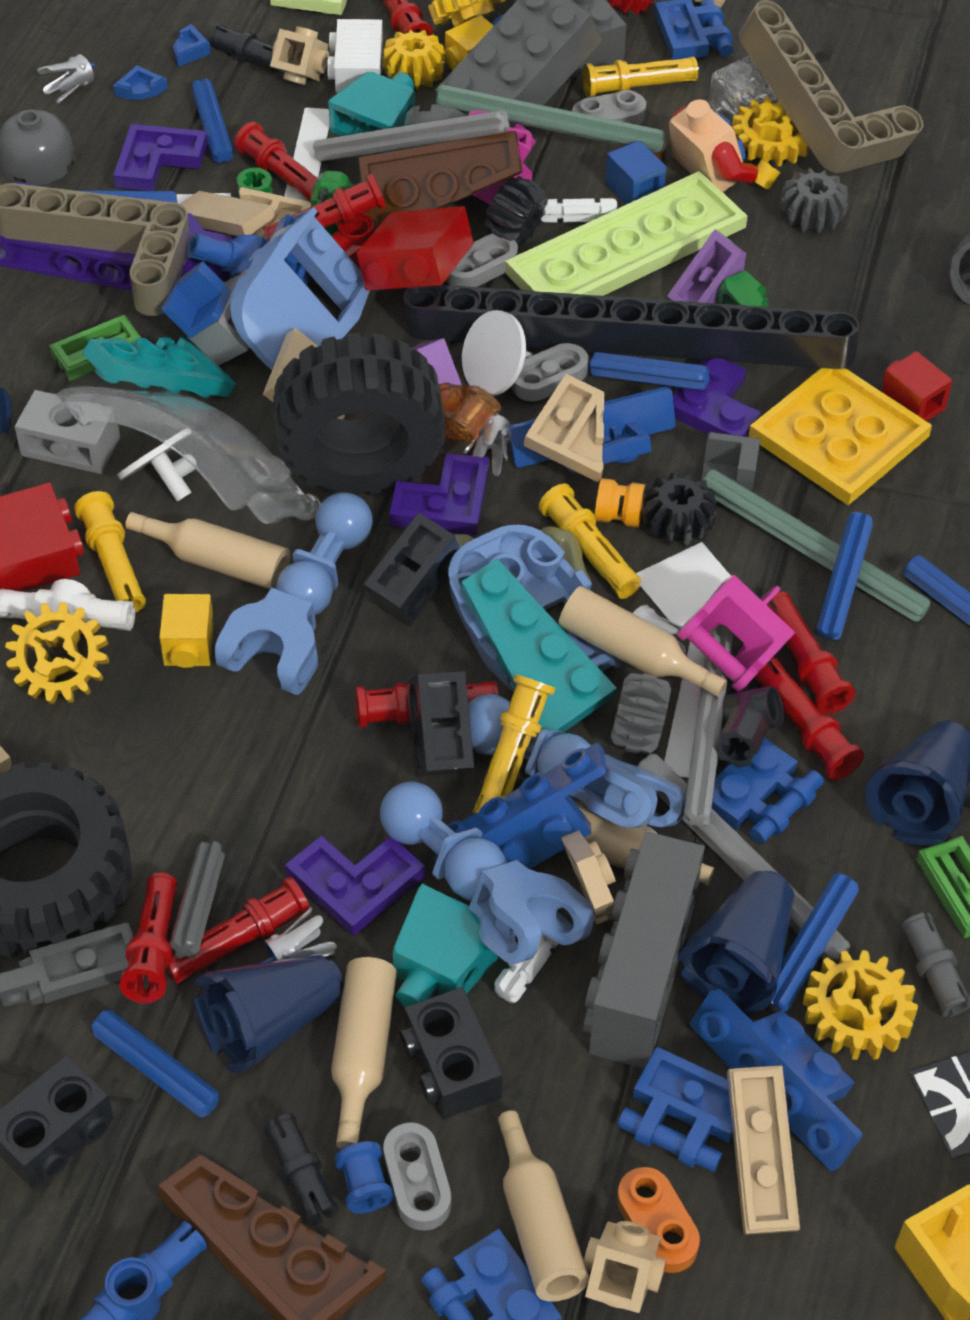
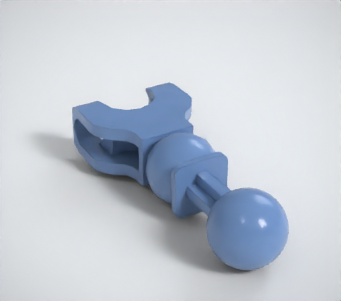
M340 492L327 497L320 504L315 518L316 529L320 536L311 552L296 549L293 553L294 563L289 564L279 574L275 589L271 588L266 597L261 601L246 604L232 612L215 645L217 666L234 672L240 671L252 656L263 652L275 653L281 657L277 665V675L281 683L280 689L295 695H299L305 689L319 665L314 629L317 626L315 615L320 614L330 604L333 590H336L338 586L335 562L342 550L351 549L362 544L372 529V513L362 498L352 493Z
M487 694L476 697L468 703L472 750L484 755H494L504 727L500 725L501 720L499 718L502 712H507L510 705L507 699L498 695ZM543 729L540 734L537 733L536 737H531L523 757L528 760L525 773L530 776L536 773L544 774L561 764L563 759L572 751L579 748L586 749L591 745L579 735L565 734L561 730ZM605 754L606 773L570 794V796L582 801L593 813L625 828H641L647 826V824L654 827L674 826L684 816L686 794L678 785L651 771L622 762ZM658 791L665 793L670 801V810L662 816L655 812L658 800L656 792Z
M404 782L390 789L385 795L380 807V820L386 833L395 841L407 845L424 842L438 854L433 875L437 879L445 878L455 894L471 901L469 909L480 920L478 931L481 941L505 962L518 964L532 959L537 951L542 934L561 945H570L582 941L590 935L593 928L594 912L585 897L561 878L528 869L518 860L507 863L499 846L485 838H481L483 833L478 828L455 833L442 822L443 809L441 801L430 787L419 782ZM563 907L570 913L573 919V926L557 911L559 908Z

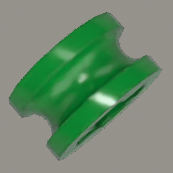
M249 168L243 170L237 176L239 199L241 187L273 194L272 177L265 169Z

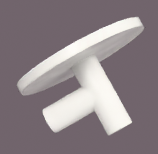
M489 311L480 316L469 329L462 350V367L468 384L476 392L485 395H498L505 392L518 378L524 360L533 356L531 352L526 351L525 335L519 321L507 312Z
M190 427L129 465L117 474L119 479L123 480L149 463H152L177 502L192 493L183 477L197 469L198 461L196 457L192 454H187L172 463L166 452L193 435L192 428Z

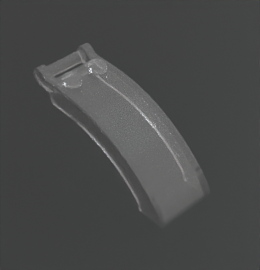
M70 387L62 389L57 394L81 426H89L92 422L96 421L120 424L144 432L168 445L185 458L206 479L230 510H241L247 505L254 515L265 524L278 523L286 517H296L300 520L316 518V513L320 506L319 499L313 494H304L290 477L291 471L285 466L284 461L277 456H273L250 431L237 421L204 402L171 391L142 387Z

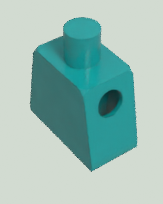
M375 72L365 73L328 101L330 132L345 136L403 126L406 112L415 106L413 80L403 72H398L392 79ZM396 150L384 151V152H381V153L392 152V151H396Z
M421 884L416 893L393 950V966L397 970V978L404 981L396 993V999L404 1007L430 999L432 995L436 997L461 987L464 988L467 994L500 958L481 941L478 931L480 920L469 909L468 905L424 884Z

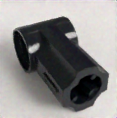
M774 686L730 693L724 697L723 714L725 724L715 744L720 760L728 761L736 768L751 765L768 729L781 727L784 720L783 703L778 690Z

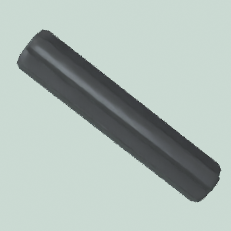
M213 841L210 844L201 842L196 848L169 943L171 948L174 949L173 955L179 959H182L184 956L195 957L201 946L225 857L224 852L221 851L222 846L217 841Z

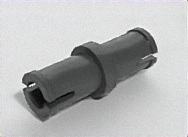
M919 913L905 920L901 928L918 959L916 969L922 979H927L941 1008V1014L944 1017L948 1015L952 1017L970 1008V996H968L955 968L958 961L952 950H946L935 927L932 915L930 913Z

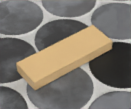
M198 191L180 203V205L185 207L187 213H191L203 229L234 236L253 235L276 218L272 206L269 204Z
M782 1066L729 1069L727 1071L743 1235L799 1231L800 1224Z

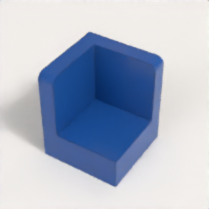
M641 141L633 142L607 153L606 184L626 205L665 187L666 166Z
M202 261L173 283L162 306V310L191 339L220 318L232 290Z

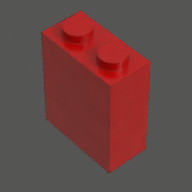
M461 206L391 212L357 251L366 290L441 286L474 244L466 208Z
M51 483L0 496V589L23 592L54 583L60 579L81 575L77 557L84 555L82 542L77 529L68 530L66 524L72 523L67 502L64 497L56 499Z

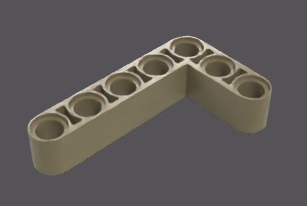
M768 0L757 2L739 31V39L819 163L830 172L843 173L902 156L923 128V120L920 114L913 108L902 105L854 117L784 10L776 3Z
M16 183L0 185V235L2 237L136 254L130 269L134 306L138 312L147 316H157L164 313L162 306L173 283L181 277L188 258L187 250L191 237L188 213L185 207L174 202Z

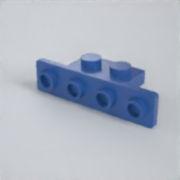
M661 387L604 402L603 464L610 462L627 463L636 460L638 455L652 452L650 434L670 430L676 426L673 395L668 387ZM536 419L513 424L508 427L512 460L516 467H524L551 460L524 446L525 436ZM566 467V468L569 470V472L578 473V472H576V471H574V470H572V469Z
M595 743L586 749H576L569 753L561 764L546 773L533 774L517 790L503 798L495 797L489 800L476 814L462 822L454 821L447 826L455 833L478 828L483 833L481 838H485L499 846L507 863L518 860L528 869H531L565 849L561 837L578 830L583 837L592 833L590 821L570 797V794L606 773L604 750L599 743ZM435 853V862H436V861H437V858H438V854Z
M721 989L710 991L692 1018L690 1027L731 1069L782 1066L789 1129L830 1171L840 1168L862 1138V1132L833 1102L844 1098L855 1082L841 1069L839 1062L831 1055L825 1053L805 1033L802 1025L789 1017L783 1010L752 1022Z

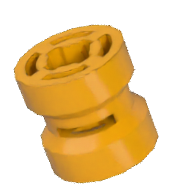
M601 478L596 501L595 520L609 523L613 519L620 520L625 526L638 528L643 509L645 484L632 482L628 486L618 485L613 479ZM622 496H624L623 509L620 510Z

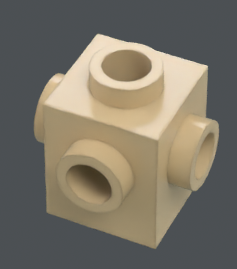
M296 26L295 32L279 28L277 40L272 50L270 66L285 72L283 79L305 85L307 79L320 81L321 73L323 74L328 67L329 52L327 49L329 44L318 40V32Z
M608 1221L601 1238L591 1237L588 1243L584 1262L587 1271L591 1272L585 1297L603 1302L615 1308H623L640 1313L647 1291L658 1292L666 1259L657 1257L661 1237L650 1234L646 1227L635 1222L620 1221L615 1224Z

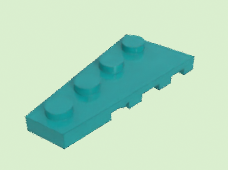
M162 337L158 339L156 345L146 338H135L133 344L123 338L90 339L82 353L96 367L95 373L110 383L116 384L119 381H126L142 388H149L152 385L163 387L174 393H179L181 390L190 391L202 397H209L210 395L229 397L236 385L188 337H180L177 344H174L175 342L169 337Z
M495 559L461 582L460 592L485 639L490 640L496 651V660L504 675L508 674L514 687L516 688L517 684L513 679L515 674H519L556 688L554 695H548L539 720V724L542 726L541 731L543 729H551L565 732L614 698L617 688L498 559Z

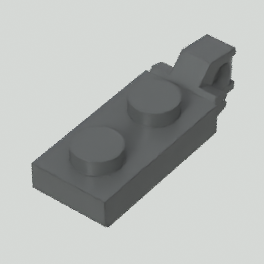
M125 922L29 951L30 957L19 962L20 968L0 973V998L3 1006L24 1003L29 1000L31 1005L42 1004L43 1002L45 1004L120 981L121 973L129 965L125 957L127 944L134 938L129 923Z

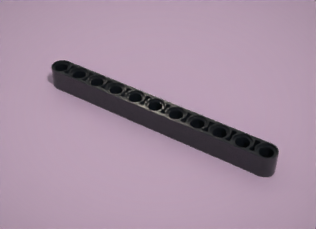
M452 285L411 287L403 295L406 331L413 338L421 340L444 338L447 342L464 343L469 329L480 316L489 311L498 310L513 315L519 321L524 331L526 347L549 349L558 344L571 343L582 347L588 352L701 360L720 358L729 362L844 369L855 362L860 327L859 321L851 314L835 311Z

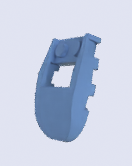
M314 207L293 217L295 220L293 224L278 230L269 238L270 241L252 254L248 260L251 265L246 275L239 277L232 292L230 311L234 326L244 342L271 370L274 367L286 334L294 328L298 329L318 346L321 345L323 339L335 336L336 340L342 339L360 319L370 290H366L361 270L314 217L317 213ZM290 252L340 308L341 312L338 320L333 317L284 261Z
M526 525L499 527L467 542L452 557L448 573L451 598L470 639L485 666L513 693L515 691L513 683L508 674L504 675L496 660V651L490 640L485 639L460 592L461 582L495 559H498L544 610L562 601L566 604L569 597L579 586L590 590L592 585L583 570L576 572L563 558L565 551L550 536L544 534L539 529ZM570 632L567 633L601 671L612 666L614 668L621 666L622 661Z

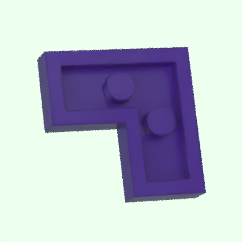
M131 124L113 175L115 187L154 191L162 165L200 169L208 145L207 131Z
M720 358L703 360L700 365L708 367L709 383L705 390L702 391L679 388L674 393L675 419L707 435L710 432L749 437L750 425L761 417V412L731 398L745 381L746 369Z
M446 453L440 486L396 481L389 514L390 526L408 527L419 512L448 532L477 535L489 472V458Z
M320 836L285 865L286 876L292 877L301 890L352 936H355L426 876L425 865L391 837L354 865L323 836Z

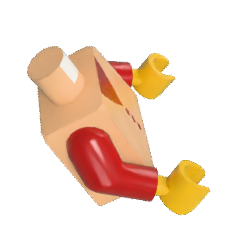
M694 100L688 106L679 108L668 121L671 156L689 173L694 174L700 171L722 192L737 182L747 184L756 182L763 188L770 189L781 173L763 159L757 167L754 164L743 163L734 130L710 108L709 103L705 100Z

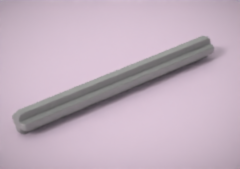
M499 110L327 138L314 142V157L318 161H326L507 132L510 124L507 112Z
M720 624L708 633L731 654L733 632L725 625ZM705 656L704 668L709 670L710 673L712 672L728 680V677ZM727 684L719 697L701 687L683 816L684 822L689 826L697 825L702 828L708 825L710 821L718 759L715 744L721 733L723 701L726 696Z
M650 754L638 764V767L651 771L678 785L687 794L688 784L658 755ZM661 791L656 792V794L670 807V801L667 795ZM712 808L708 825L702 828L697 825L689 826L743 880L756 871L777 872ZM791 886L794 891V901L789 926L799 934L813 907ZM835 930L821 957L823 959L829 958L837 964L839 963L841 951L849 953L850 943Z

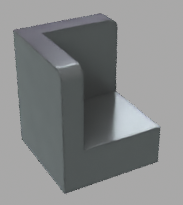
M714 432L708 433L701 481L710 470L716 469L750 491H753L760 439Z

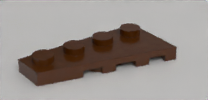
M516 131L358 157L362 182L366 181V176L372 173L387 206L384 209L376 207L366 212L373 219L374 231L391 212L444 208L523 173Z
M201 1154L158 1185V1197L182 1222L186 1221L192 1226V1233L196 1230L203 1237L207 1244V1249L275 1320H338L385 1281L386 1269L372 1260L365 1263L346 1251V1244L330 1234H327L326 1237L318 1234L300 1222L301 1216L283 1205L280 1209L257 1196L258 1190Z

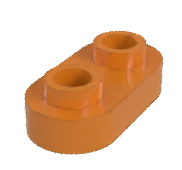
M640 1167L629 1171L619 1184L617 1196L618 1208L624 1220L638 1223L646 1227L650 1234L661 1237L657 1257L666 1259L664 1272L677 1273L686 1270L695 1261L700 1243L699 1232L693 1220L664 1174L649 1167ZM640 1187H648L654 1191L655 1195L650 1198H644L639 1196L636 1190ZM673 1232L678 1234L682 1241L678 1244H670L664 1240L663 1235Z

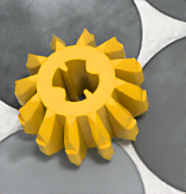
M410 29L406 34L396 32L394 38L386 40L382 56L384 74L392 79L398 72L406 73L413 80L414 88L417 91L420 86L432 87L434 81L441 80L444 64L446 63L444 47L439 43L438 36H427L426 30L414 33Z

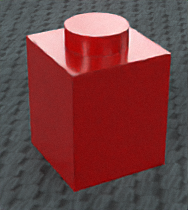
M916 351L903 360H896L888 366L883 375L882 393L923 420L928 421L946 409L953 380Z

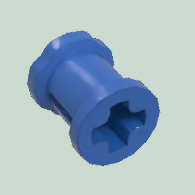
M366 1141L349 1145L340 1150L334 1158L337 1169L344 1173L349 1192L345 1199L347 1209L351 1210L354 1214L376 1211L387 1206L394 1199L392 1187L386 1184L379 1162L383 1157V1152L380 1144L376 1142Z

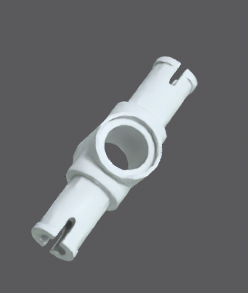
M60 579L53 583L50 590L39 589L37 592L31 593L0 589V618L26 619L24 613L27 610L33 613L35 617L42 615V603H47L52 612H57L61 601L68 604L71 615L79 607L85 609L87 615L84 623L96 619L101 627L130 631L134 625L135 607H133L132 601L98 599L83 584L74 580ZM60 624L46 626L42 631L56 630Z

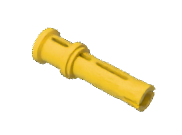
M695 57L639 64H627L626 61L615 60L612 65L594 67L591 63H586L582 69V84L587 98L595 97L596 93L620 92L641 86L688 81L695 82L698 79V64Z
M559 484L547 491L538 505L542 515L551 517L559 528L569 530L577 537L585 557L608 582L620 599L633 595L640 588L639 583H642V580L596 527V517L591 510L581 507L574 498L573 489L568 484Z
M102 491L90 492L78 499L74 505V512L78 520L84 522L87 530L85 541L89 548L98 553L115 600L129 601L131 599L137 613L145 607L146 599L141 592L122 544L125 530L121 522L115 520L112 512L114 502L111 496Z
M515 674L513 681L517 685L507 712H502L499 718L501 720L500 725L504 726L500 740L472 813L476 814L479 812L481 807L495 797L503 798L512 793L531 737H536L537 733L540 734L542 726L539 724V720L548 695H554L555 687Z

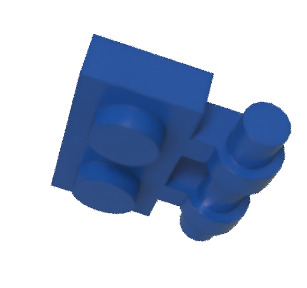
M691 0L655 2L654 16L672 60L708 56L709 46L718 50L722 57H727L733 53V36L729 28L723 25L724 15L721 8L715 5L713 0H704L700 7H694Z
M764 738L751 765L736 768L731 763L715 778L711 808L735 830L740 828L748 819L755 823L749 830L751 838L758 844H764L772 835L778 836L788 827L789 818L798 809H806L815 800V792L823 785L824 780L815 770H809L802 778L794 779L791 777L796 772L798 761ZM774 793L782 797L775 805L765 804Z
M656 1047L634 1088L633 1094L634 1099L649 1105L644 1115L626 1107L620 1116L617 1127L634 1134V1141L646 1147H650L653 1143L678 1155V1162L690 1168H694L697 1164L715 1173L723 1153L705 1145L709 1134L727 1143L730 1142L733 1136L728 1079ZM668 1114L691 1125L692 1128L688 1136L661 1124L665 1115Z
M500 1229L453 1258V1267L461 1277L456 1282H449L439 1267L431 1269L421 1279L431 1294L429 1303L438 1316L445 1315L448 1320H475L464 1305L474 1297L488 1315L489 1319L487 1320H562V1316L552 1302L541 1300L536 1295L529 1270Z

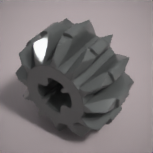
M811 168L808 169L806 174L795 172L793 178L787 180L782 189L780 206L782 216L788 218L789 226H801L802 232L814 229L816 233L820 234L823 228L834 230L836 224L842 222L843 217L846 215L848 205L847 186L840 184V176H827L826 169L821 173H815Z
M630 673L624 679L610 736L613 745L637 754L639 752L651 754L657 749L671 693L668 681L658 679L657 676L646 673Z

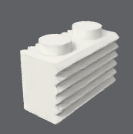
M337 19V32H330L329 52L330 55L335 56H328V80H335L337 94L367 72H375L382 75V20Z

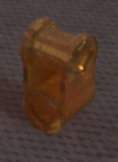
M449 382L440 384L446 437L450 440L457 439L474 444L479 438V430L488 419L500 413V404L490 393L479 386L456 385Z

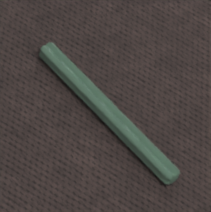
M441 85L437 91L436 105L454 108L463 113L504 110L508 114V122L519 123L521 125L623 146L641 141L652 152H659L665 140L663 130L447 85Z
M716 469L710 470L704 476L703 480H706L708 491L715 492V498L718 502L833 572L840 548L838 543ZM863 559L856 586L912 621L919 622L928 612L930 600Z

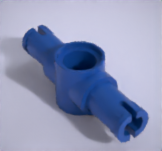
M195 233V236H192L189 241L187 254L188 258L220 266L222 271L230 273L231 279L249 269L251 265L248 261L249 258L268 241L256 235H241L226 242ZM307 271L302 279L305 285L308 284L310 274Z
M183 1221L150 1254L143 1252L138 1258L121 1259L107 1272L105 1288L93 1298L95 1305L79 1320H153L159 1312L161 1297L173 1286L171 1279L200 1252L207 1249L205 1240L196 1230L191 1233L193 1230L192 1226L188 1222ZM141 1285L146 1287L144 1293L136 1299L128 1300L120 1297L123 1291L130 1286Z

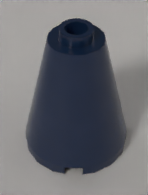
M939 721L880 766L872 774L865 788L866 806L873 820L880 827L883 822L896 831L893 837L905 843L929 846L938 845L943 842L957 828L961 819L970 772V732L956 722Z
M756 871L751 873L684 943L678 954V962L682 960L684 965L681 975L684 981L698 995L706 998L710 991L721 989L734 1003L743 1005L741 1009L743 1013L764 1010L772 1002L777 990L794 901V891L782 875L774 871Z
M320 954L210 971L195 980L194 987L202 986L203 994L194 999L195 1010L201 1030L213 1053L216 1054L224 1051L231 1060V1062L224 1064V1066L229 1071L239 1074L251 1069L335 1004L340 998L343 978L338 966Z

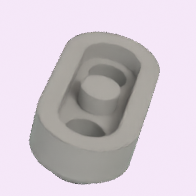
M623 90L582 99L575 103L572 112L640 125L645 120L646 101L640 94L634 91Z
M490 234L473 242L472 247L446 279V282L452 286L478 287L504 274L505 261L518 255L516 241H509Z
M563 343L524 360L522 370L511 386V390L518 398L526 401H538L551 396L565 374L580 381L587 376L588 354L578 345Z
M418 1123L400 1124L387 1134L383 1144L384 1163L394 1192L397 1210L402 1221L409 1227L423 1231L432 1230L443 1224L451 1211V1190L438 1145L433 1133L427 1127ZM409 1151L416 1152L420 1156L413 1162H407L401 1158L404 1153ZM426 1199L434 1205L431 1209L422 1211L417 1209L415 1204L419 1200Z

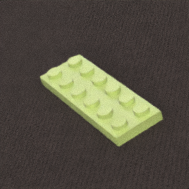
M698 171L506 260L505 273L521 290L604 296L700 250L714 229L727 237L746 228L747 215L705 175Z

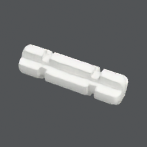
M594 198L563 199L562 203H557V199H548V203L544 208L546 214L541 218V222L557 223V219H563V223L590 222L595 218L616 210L617 202L614 198H600V202H595Z
M542 934L537 951L532 959L518 964L508 963L509 969H503L495 981V993L509 1003L517 1002L526 990L525 984L532 982L551 955L550 949L556 948L559 943Z

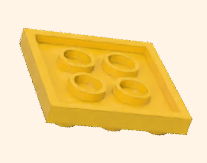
M821 368L751 424L749 437L760 439L759 445L849 506L930 436L932 425L846 368Z

